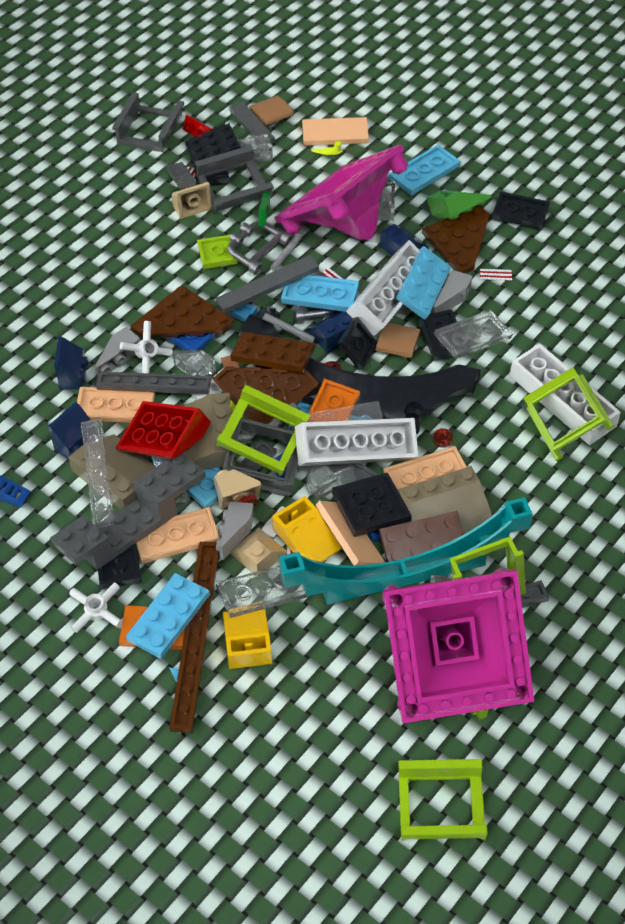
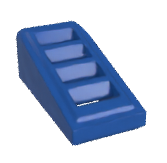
M0 475V500L21 508L31 494V491ZM18 492L21 493L19 497L16 499L15 497L18 494Z

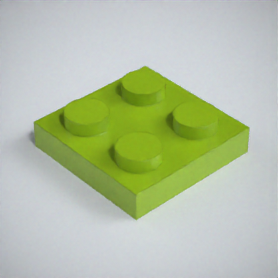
M231 235L197 240L203 269L238 264V260L228 252Z

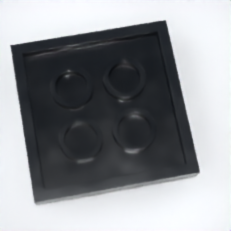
M230 123L222 124L214 130L206 131L202 135L192 137L185 142L195 169L196 161L241 148Z
M388 472L332 487V494L354 537L411 521L412 515Z

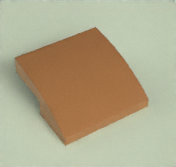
M274 96L249 106L250 110L258 116V119L264 125H269L294 115L290 106L279 96Z
M387 323L381 330L376 351L412 358L421 329Z

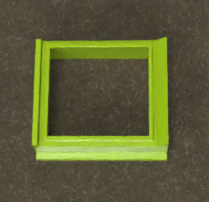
M573 367L523 397L528 405L526 409L556 461L563 458L559 449L602 423L607 430L615 427L584 375L581 374L579 376ZM576 380L597 417L554 442L534 404L571 381Z
M245 385L222 434L220 433L216 440V446L224 447L282 476L296 447L295 431L280 461L235 441L231 437L248 405L293 427L307 422L310 415Z
M507 537L449 559L453 579L462 578L457 564L506 547L507 569L517 570L520 595L526 594L524 553L522 550L517 551L511 537Z
M482 759L399 761L401 841H405V839L480 838L486 840L487 825H485L481 780ZM470 779L473 825L410 826L408 781Z

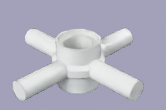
M144 321L143 340L138 344L120 343V349L135 351L136 356L142 359V373H149L150 358L154 355L172 356L173 354L172 349L158 347L154 340H150L151 321Z
M113 583L102 595L91 594L88 597L76 588L71 589L69 594L84 604L85 613L71 626L72 630L78 633L90 619L100 621L103 618L114 626L120 627L122 620L107 610L106 603L120 587Z

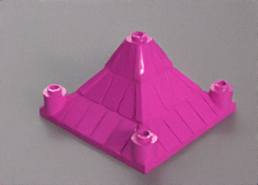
M399 144L343 165L275 216L274 219L293 235L301 231V221H308L313 224L335 227L337 230L359 240L365 239L367 241L374 237L373 233L377 229L378 202L387 180L386 175L390 170L393 173L397 172L398 175L407 170L406 166L408 163L402 154L404 148Z
M499 568L491 574L400 588L396 585H391L383 590L382 599L386 607L398 691L397 706L401 714L402 723L535 702L519 579L516 569Z

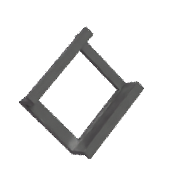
M132 92L112 126V130L116 131L117 144L163 152L168 138L179 118L182 117L184 101L178 100L172 111L140 105L139 93ZM138 112L169 117L158 136L159 142L125 136Z
M251 145L195 162L196 177L200 184L207 182L205 178L207 176L246 165L257 185L256 187L217 199L210 188L211 206L215 214L218 211L260 199L264 192H270V197L272 198L274 186L271 182L265 183L253 161L254 150Z
M241 418L231 439L238 441L240 430L289 442L294 431ZM297 445L288 461L284 478L233 466L232 462L235 453L227 449L222 470H237L260 481V490L286 497L290 496L298 466Z

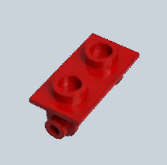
M187 114L185 116L183 130L194 137L200 136L206 131L214 130Z

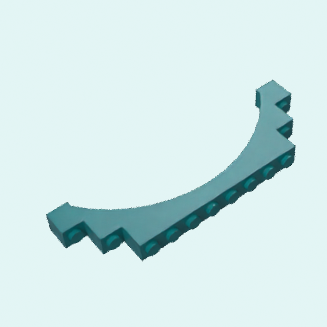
M523 497L505 502V505L493 516L466 534L418 555L379 564L350 566L318 562L302 556L300 552L279 556V571L285 588L302 584L306 597L323 593L326 604L329 605L381 592L391 585L402 587L452 574L450 558L510 536V533L529 529L533 513L526 498ZM487 554L457 564L460 572L486 566Z

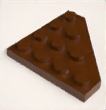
M481 205L475 206L469 212L460 213L459 217L455 219L446 218L422 228V234L453 270L466 274L475 268L489 221V214Z
M180 285L131 325V331L143 338L144 321H151V339L152 336L175 338L183 334H189L190 337L204 336V333L214 332L215 335H221L231 328L235 321L231 316L183 285Z
M226 366L212 378L224 393H230V400L235 405H237L245 385L288 405L293 402L298 405L320 386L307 370L301 373L277 368L261 369L257 367L237 368ZM249 405L243 414L248 420L269 424L275 419Z

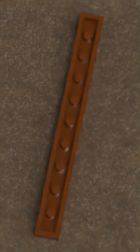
M199 542L193 582L208 589L210 596L185 628L169 727L170 732H193L220 551L216 550V542Z

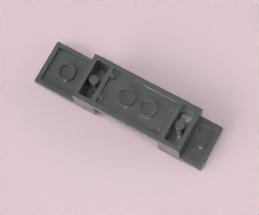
M183 453L175 459H167L133 482L136 496L134 501L97 526L83 515L51 536V543L75 565L86 559L98 570L126 551L129 546L136 544L178 515L175 498L206 477L205 471Z

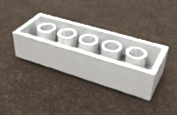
M410 240L397 250L346 311L352 318L358 317L372 336L382 330L403 305V303L396 299V296L419 252V249Z
M539 343L512 361L510 376L531 393L566 372L569 368ZM576 380L571 381L539 401L572 431L597 417ZM591 387L613 425L617 427L621 412ZM602 423L580 438L588 445H591L615 427L607 430Z
M414 418L305 422L295 426L298 466L408 461L418 457Z

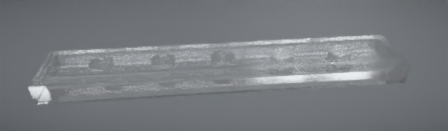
M98 418L81 422L93 524L98 528L115 525L102 421Z

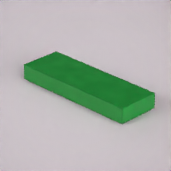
M270 192L263 193L259 207L258 226L266 225L270 209Z

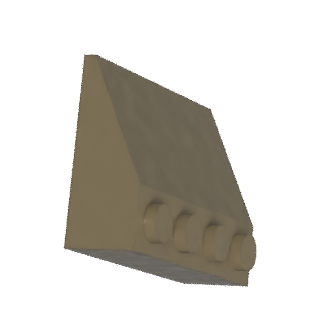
M230 393L209 394L184 405L200 408L211 421L203 438L183 452L186 457L201 469L221 468L224 465L227 449L216 446V440L219 434H222L231 417ZM235 457L232 462L233 466H235Z
M113 434L81 446L68 458L72 472L119 509H122L136 499L133 482L157 466L141 454L117 450L115 447L120 438Z
M472 466L398 489L412 515L411 521L458 510L463 531L466 534L492 516L482 485Z

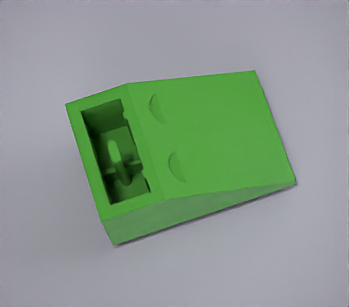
M438 191L426 197L432 217L455 219L459 217L460 213L469 212L472 210V207L485 204L486 200L491 198V195Z

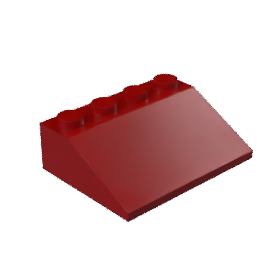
M143 401L115 448L119 451L175 459L203 438L211 421L200 408Z

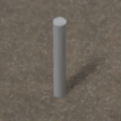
M300 233L293 237L270 266L271 270L276 271L301 240L302 235Z
M268 313L264 314L263 320L307 342L312 343L314 341V336Z

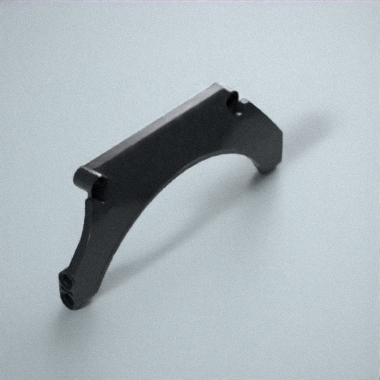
M252 314L247 317L240 330V337L243 332L283 338L273 324L261 319L260 316ZM310 358L305 370L315 378L320 386L301 403L313 405L324 379L360 391V396L351 416L367 420L414 418L416 434H418L423 414L429 416L451 399L465 394H474L481 369L457 364L444 370L422 375L374 376L345 371ZM253 365L261 369H272L271 367Z

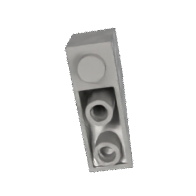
M452 270L450 275L446 277L443 284L444 287L441 288L438 299L435 301L431 311L436 313L450 310L465 301L471 290L472 275Z
M127 327L111 336L95 365L97 379L100 371L112 372L136 356L135 351L120 349L121 342L133 344L140 342V338Z
M229 501L228 509H224L223 521L225 523L220 526V536L222 537L217 540L216 550L220 551V560H224L251 532L254 519L253 503Z

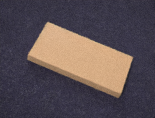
M367 117L302 120L304 146L333 145L336 141H340L341 144L369 143Z
M80 387L77 403L92 421L130 423L143 401L154 402L155 392L97 390V387Z
M456 446L383 468V473L388 472L398 490L466 468L467 466Z
M319 500L316 508L353 565L385 563L367 534L354 537L336 502Z
M210 507L174 516L136 544L141 563L144 564L198 549L200 541L217 543L220 536Z

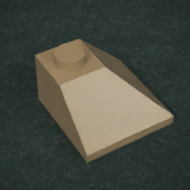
M209 182L172 193L173 207L180 219L212 210Z
M225 469L218 472L214 477V485L221 510L228 508L229 501L244 503L242 501L243 497L248 496L245 498L247 501L259 498L261 483L250 476L234 469L230 471Z
M258 527L230 554L258 578L279 560V556L286 555L287 550Z

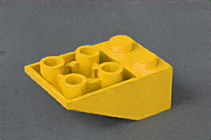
M306 496L272 516L273 530L293 553L300 552L306 558L323 562L342 550V547L320 512Z
M265 607L223 612L229 669L272 664Z

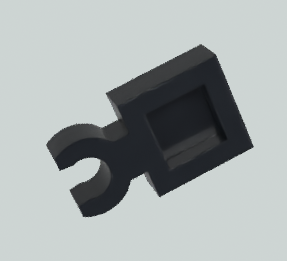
M261 306L259 311L261 319H263L265 313L280 319L281 314L276 311V308Z

